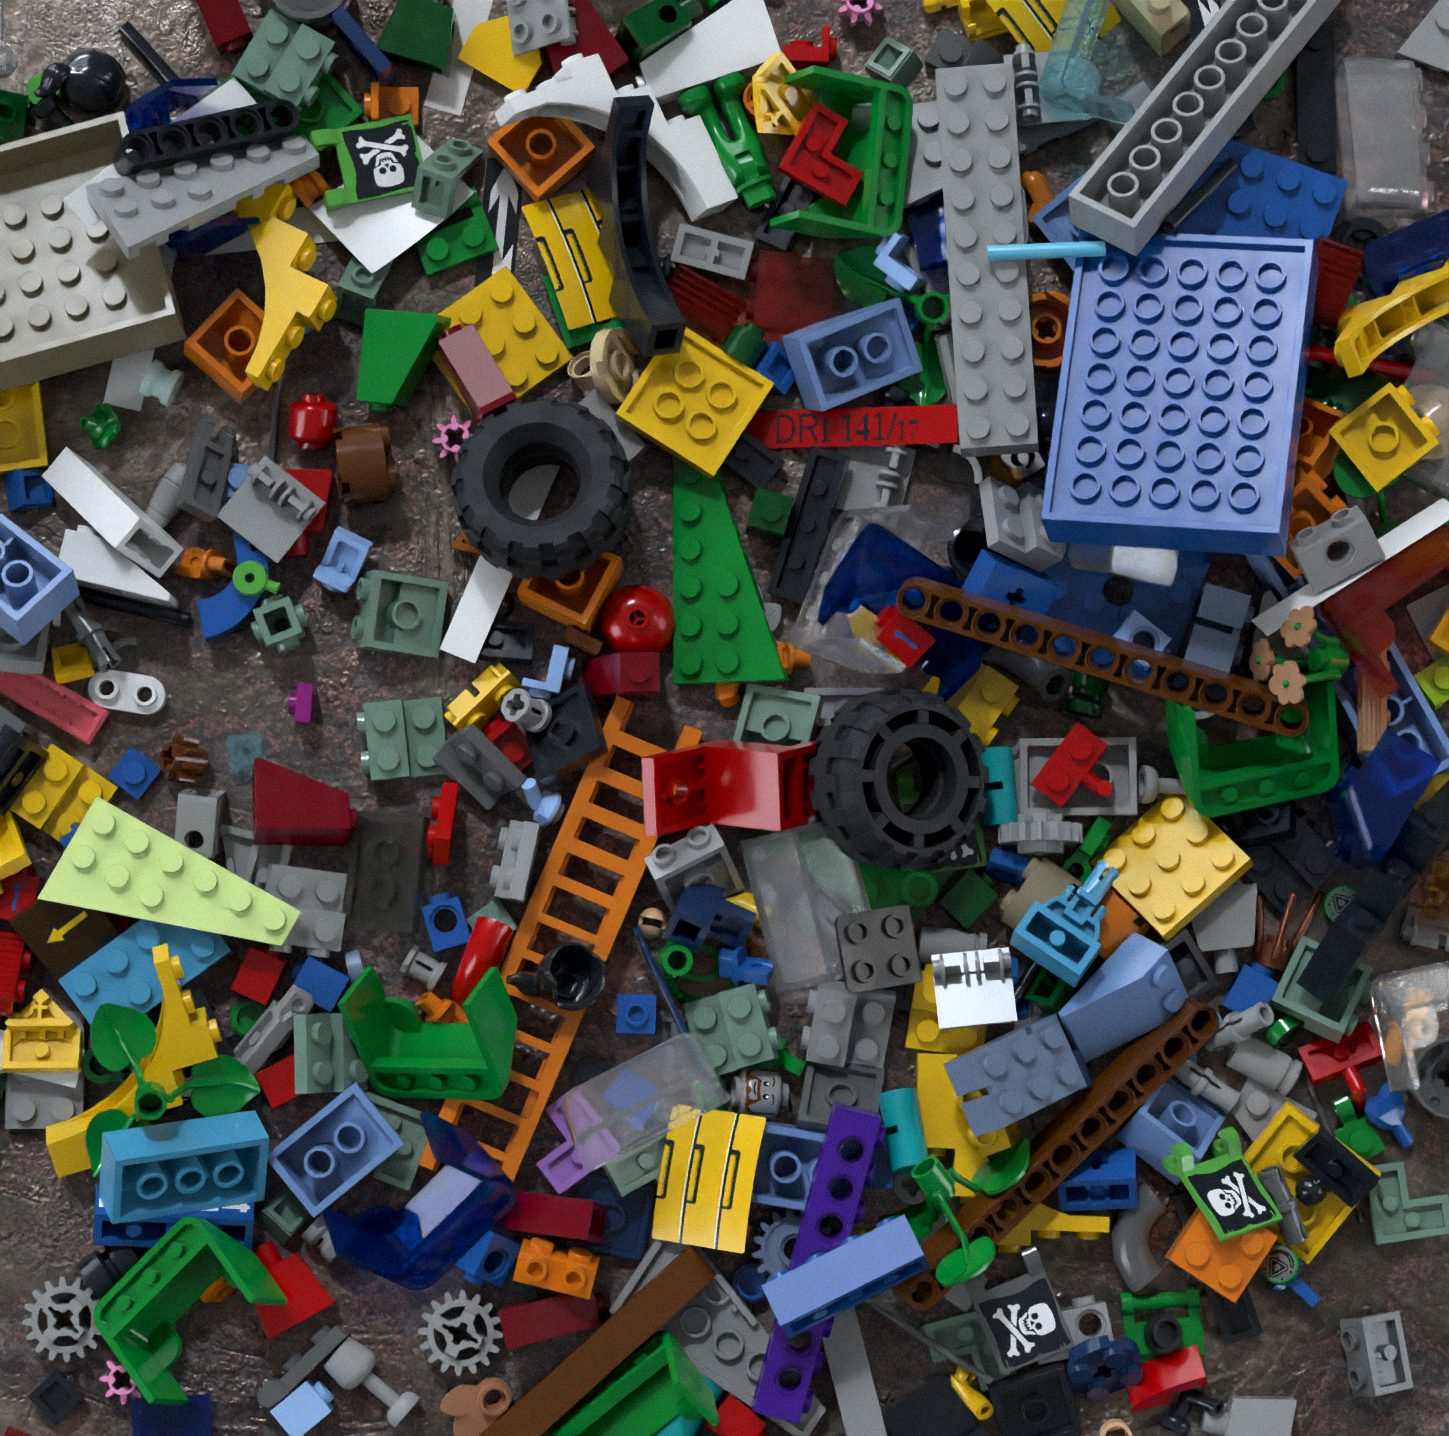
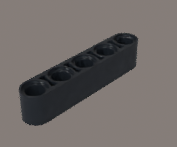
M275 99L132 131L122 138L115 150L113 165L121 175L128 176L137 174L142 170H155L175 165L181 161H193L211 157L216 153H228L245 149L254 144L280 141L289 137L298 125L300 119L299 111L291 101ZM271 117L280 118L286 127L277 126L273 123ZM235 125L245 126L250 135L239 133ZM199 133L209 134L213 138L214 143L204 142L200 138ZM162 141L174 143L178 152L166 149ZM126 149L136 150L142 157V160H135L129 157Z

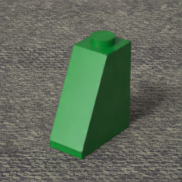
M365 308L356 401L369 403V410L392 413V406L406 407L437 351L438 341L442 339L441 334L450 328L451 318L438 314Z

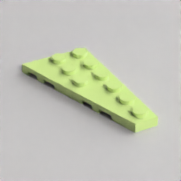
M97 796L37 898L39 900L282 947L302 914L296 908Z

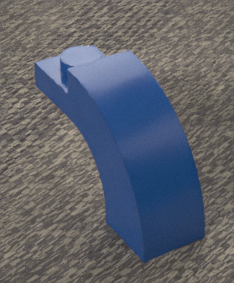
M232 529L237 566L244 561H257L267 569L269 579L271 580V558L260 550L255 551L253 544ZM249 575L246 581L249 583L253 582L255 579L254 575ZM231 580L229 585L219 594L207 599L197 600L204 639L207 642L219 640L243 627L254 616L253 609L261 606L260 602L265 599L268 591L264 590L258 596L246 597L236 591Z

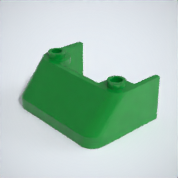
M816 65L785 76L784 84L817 91L818 103L849 120L841 134L839 159L863 172V175L845 207L841 208L827 199H819L812 202L806 211L797 210L770 219V227L820 238H884L893 235L901 227L913 116V99L909 91L901 85Z
M1302 667L1303 675L1315 674L1309 667ZM1334 680L1309 683L1303 687L1304 699L1308 702L1310 709L1309 725L1302 734L1291 737L1274 733L1208 748L1205 732L1196 725L1195 711L1188 705L1165 698L1168 747L1190 805L1200 815L1212 818L1320 794L1333 788L1340 774ZM1294 707L1286 708L1281 713V717L1291 723L1299 721L1303 716L1302 712Z
M366 966L337 1003L371 1084L384 1096L391 1098L495 1100L502 1095L509 1085L518 1018L498 967H490L462 1004L469 1023H422L418 1011L410 1001L385 996L373 966Z
M187 1216L181 1218L97 1303L94 1309L93 1318L96 1328L149 1404L185 1405L189 1401L169 1372V1369L177 1362L182 1352L181 1338L172 1325L221 1276L230 1286L239 1288L250 1304L284 1306L289 1301L254 1252L201 1217Z
M661 1330L643 1342L549 1427L550 1436H651L678 1414L687 1421L704 1417L713 1427L720 1423L712 1390L678 1341L667 1330Z

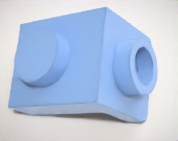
M895 232L893 236H887L881 241L875 251L878 257L873 264L888 275L885 281L901 293H904L906 289L918 292L927 279L897 258L909 241V238L902 233Z
M338 526L333 533L321 564L314 571L313 577L321 581V584L328 590L347 593L358 581L373 542Z
M554 645L546 682L523 678L521 686L529 690L530 697L548 701L552 695L557 696L561 694L564 680L571 681L576 659L569 658L570 649Z

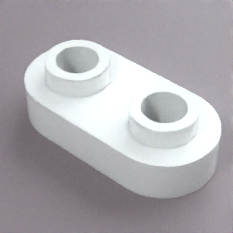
M109 669L108 672H97L96 676H92L89 681L88 693L91 700L105 709L140 715H153L159 712L166 703L167 693L164 685L152 676ZM105 682H112L114 685V691L110 695H103L101 693V686ZM144 688H150L152 691V697L147 702H142L139 699V692Z

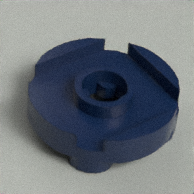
M1102 1335L1087 1339L1076 1345L1068 1353L1070 1361L1067 1364L1065 1362L1063 1364L1070 1388L1077 1393L1085 1394L1088 1401L1099 1402L1106 1399L1111 1393L1140 1383L1143 1380V1360L1137 1343L1125 1336H1120L1121 1342L1109 1341L1108 1335Z

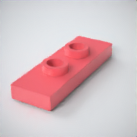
M0 672V694L88 745L92 744L110 713L66 686L58 685L54 679L45 674L23 675L13 672Z

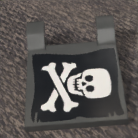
M1036 1246L1019 1252L1027 1270V1274L988 1290L984 1288L980 1275L964 1281L1002 1375L1075 1346Z

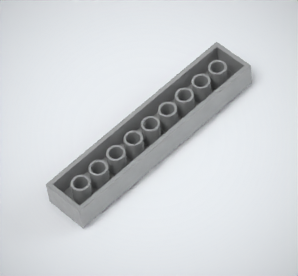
M1227 0L1069 193L1071 224L1137 256L1162 225V222L1170 215L1341 0Z
M1001 63L935 69L961 457L1039 452L1026 259L988 261L987 245L1025 244L1013 64Z

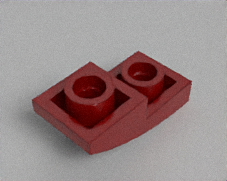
M1193 1345L1144 1363L1142 1367L1143 1380L1137 1385L1127 1386L1126 1388L1132 1411L1134 1412L1171 1403L1169 1394L1208 1385L1198 1346Z

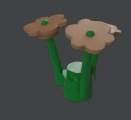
M1303 606L1300 610H1291L1289 619L1282 624L1280 629L1281 636L1285 638V645L1289 648H1294L1295 646L1304 648L1309 644L1311 638L1322 643L1312 648L1307 658L1274 657L1273 651L1269 649L1267 638H1260L1259 642L1256 641L1253 644V653L1250 656L1249 667L1253 672L1254 681H1267L1270 672L1273 670L1274 676L1269 680V689L1274 695H1278V701L1283 705L1290 702L1293 704L1302 702L1304 698L1302 688L1305 684L1325 680L1339 681L1349 666V655L1347 650L1340 646V639L1328 637L1315 630L1317 628V621L1313 619L1315 612L1310 606ZM1299 667H1309L1315 674H1300Z

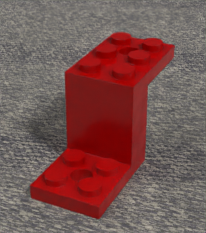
M716 739L641 757L645 835L657 837L707 823L772 831H784L808 824L807 819L819 813V810L812 808L808 793L813 791V776H807L809 760L816 757L818 748L814 745L816 740L793 746ZM676 784V794L673 795V789Z

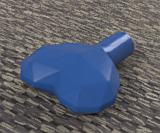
M1385 1083L1379 1089L1377 1096L1370 1097L1365 1102L1366 1116L1376 1127L1382 1130H1390L1401 1148L1408 1147L1414 1142L1412 1135L1402 1121L1405 1111L1402 1094L1394 1084Z

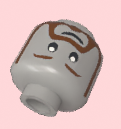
M745 1068L740 1072L739 1076H734L732 1079L730 1103L731 1107H736L740 1114L774 1119L778 1115L780 1108L787 1107L789 1085L782 1083V1078L777 1070Z

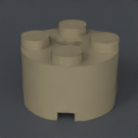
M1034 857L1021 875L1024 878V884L1019 891L1016 892L1011 889L999 906V912L1003 914L1001 921L1015 930L1035 900L1043 904L1053 897L1060 896L1069 884L1073 885L1075 890H1078L1084 883L1048 858L1044 857L1040 861Z

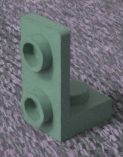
M448 139L417 167L411 207L446 220L453 211L458 179L482 158L483 150L472 146L463 139Z
M353 255L337 285L336 297L338 300L333 316L364 327L365 308L375 309L378 292L395 258L376 272L371 273Z

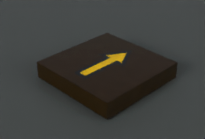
M39 899L33 901L9 920L12 927L57 982L120 935L119 930L102 911Z

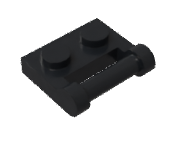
M6 723L0 730V814L3 816L49 755L47 750Z

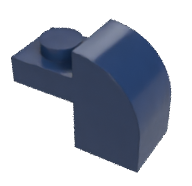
M707 884L694 885L684 890L662 938L685 946L696 953L699 952L706 936L734 948L743 947L757 914L722 899L725 889Z

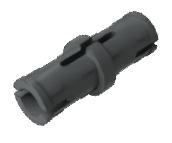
M76 597L74 599L76 605H73L71 602L61 613L65 615L76 632V641L81 647H86L100 672H108L109 669L106 665L109 664L110 668L114 669L119 665L122 658L117 654L106 637L104 625L101 622H96L82 597Z
M1281 1164L1270 1165L1258 1171L1257 1176L1262 1186L1283 1216L1278 1226L1285 1245H1296L1308 1239V1232L1297 1208L1299 1201L1296 1195H1292L1288 1187Z

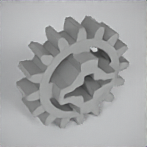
M1046 812L1018 814L1017 822L998 825V844L1002 846L1010 845L1011 847L1017 846V854L1034 856L1063 854L1064 846L1083 843L1082 824L1069 821L1063 822V814Z
M62 1276L60 1277L58 1287H56L52 1280L44 1282L47 1292L44 1293L38 1289L34 1290L32 1294L37 1302L27 1303L24 1306L27 1311L32 1313V1316L22 1320V1325L32 1326L33 1329L26 1336V1339L33 1340L37 1338L39 1344L35 1351L39 1353L46 1348L49 1349V1360L51 1361L55 1360L59 1353H63L64 1361L71 1362L73 1352L75 1351L81 1359L86 1357L87 1350L85 1346L88 1345L93 1349H97L100 1346L95 1336L96 1334H101L96 1328L93 1318L94 1309L100 1299L95 1300L93 1298L94 1292L90 1287L86 1290L82 1288V1278H77L73 1285H69L68 1277ZM58 1293L77 1295L70 1302L65 1303L53 1297ZM89 1307L91 1312L90 1327L85 1324L84 1310ZM70 1310L73 1313L70 1320L74 1325L73 1327L68 1325L62 1328L59 1325L62 1318L58 1313H65ZM42 1311L47 1315L48 1328L43 1331L41 1325ZM62 1336H71L74 1340L79 1341L74 1345L55 1343Z
M464 1289L460 1291L459 1299H454L450 1292H446V1303L442 1305L434 1299L431 1302L435 1310L434 1314L424 1312L421 1316L429 1324L428 1327L418 1329L419 1334L427 1335L428 1338L427 1341L420 1345V1348H431L433 1353L428 1361L432 1363L440 1359L442 1361L441 1372L443 1373L451 1365L455 1366L456 1376H461L465 1366H468L472 1374L477 1373L478 1361L488 1366L491 1360L487 1353L489 1351L499 1353L501 1349L493 1343L494 1339L504 1336L502 1331L495 1330L494 1325L500 1322V1317H491L489 1314L494 1306L492 1302L484 1307L479 1304L481 1301L480 1293H477L470 1300L467 1299V1292ZM465 1306L462 1314L451 1319L441 1315L452 1307ZM478 1313L486 1323L487 1336L478 1331L475 1322ZM462 1322L468 1325L467 1332L477 1340L464 1338L460 1343L454 1340L455 1333L449 1327H458ZM435 1329L444 1334L447 1343L444 1352L437 1344ZM468 1347L481 1350L470 1358L457 1359L460 1351Z

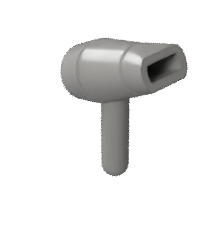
M175 462L161 479L145 511L162 529L181 510L176 506L187 464ZM221 502L219 510H221L226 503Z

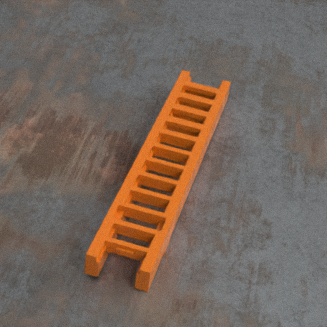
M616 696L603 727L608 752L590 761L585 769L500 970V975L510 1000L514 996L562 1016L551 1043L516 1029L515 1040L546 1052L535 1079L511 1070V1081L531 1089L522 1112L519 1116L484 1100L445 1099L418 1163L430 1170L439 1171L451 1140L463 1145L462 1150L484 1159L489 1156L499 1160L500 1164L487 1193L504 1201L509 1195L588 1008L575 1011L559 1009L547 999L524 995L517 987L507 984L506 978L508 975L523 972L528 960L537 964L542 960L544 956L532 951L543 924L592 944L590 950L593 953H597L607 963L647 868L643 858L652 854L660 837L645 835L644 823L640 824L594 804L603 783L643 800V782L609 768L617 748L640 757L667 751L625 733L635 704L619 696ZM685 725L675 749L699 744L703 732ZM676 784L673 789V795L676 794ZM587 819L635 838L636 842L628 860L580 841L579 838ZM572 855L620 874L621 877L613 896L565 877L564 873ZM558 888L607 908L596 935L547 915ZM466 1104L516 1125L505 1152L455 1131Z

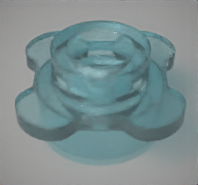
M252 730L248 735L237 736L231 734L226 738L225 746L229 749L231 757L228 764L233 771L240 772L245 767L253 766L254 758L267 760L266 755L262 753L261 743L263 736L260 732ZM245 747L249 748V754L247 755L242 753Z

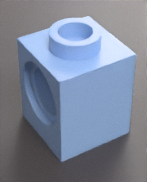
M1136 610L1129 614L1113 635V637L1132 642L1137 632H1146L1153 639L1152 649L1167 654L1171 652L1166 647L1171 638ZM1144 660L1134 661L1143 670H1147L1150 667L1148 662Z
M309 1378L270 1412L290 1436H303L334 1409L330 1403L334 1397L320 1380L314 1384Z

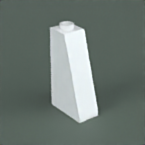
M732 0L640 63L641 75L635 77L637 87L649 84L658 104L662 105L677 100L683 93L698 86H706L708 89H711L715 81L732 72H743L744 77L754 75L775 51L781 52L764 0Z
M68 447L64 448L43 473L42 477L116 550L158 578L163 575L184 550L177 541L95 467Z

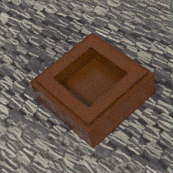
M568 626L563 636L566 645L592 658L599 657L604 648L603 642L571 626Z

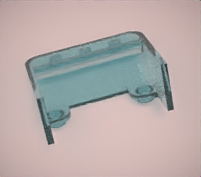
M1067 0L1039 80V93L1046 103L1054 108L1126 125L1137 110L1131 102L1097 94L1101 83V75L1097 67L1090 62L1110 0Z

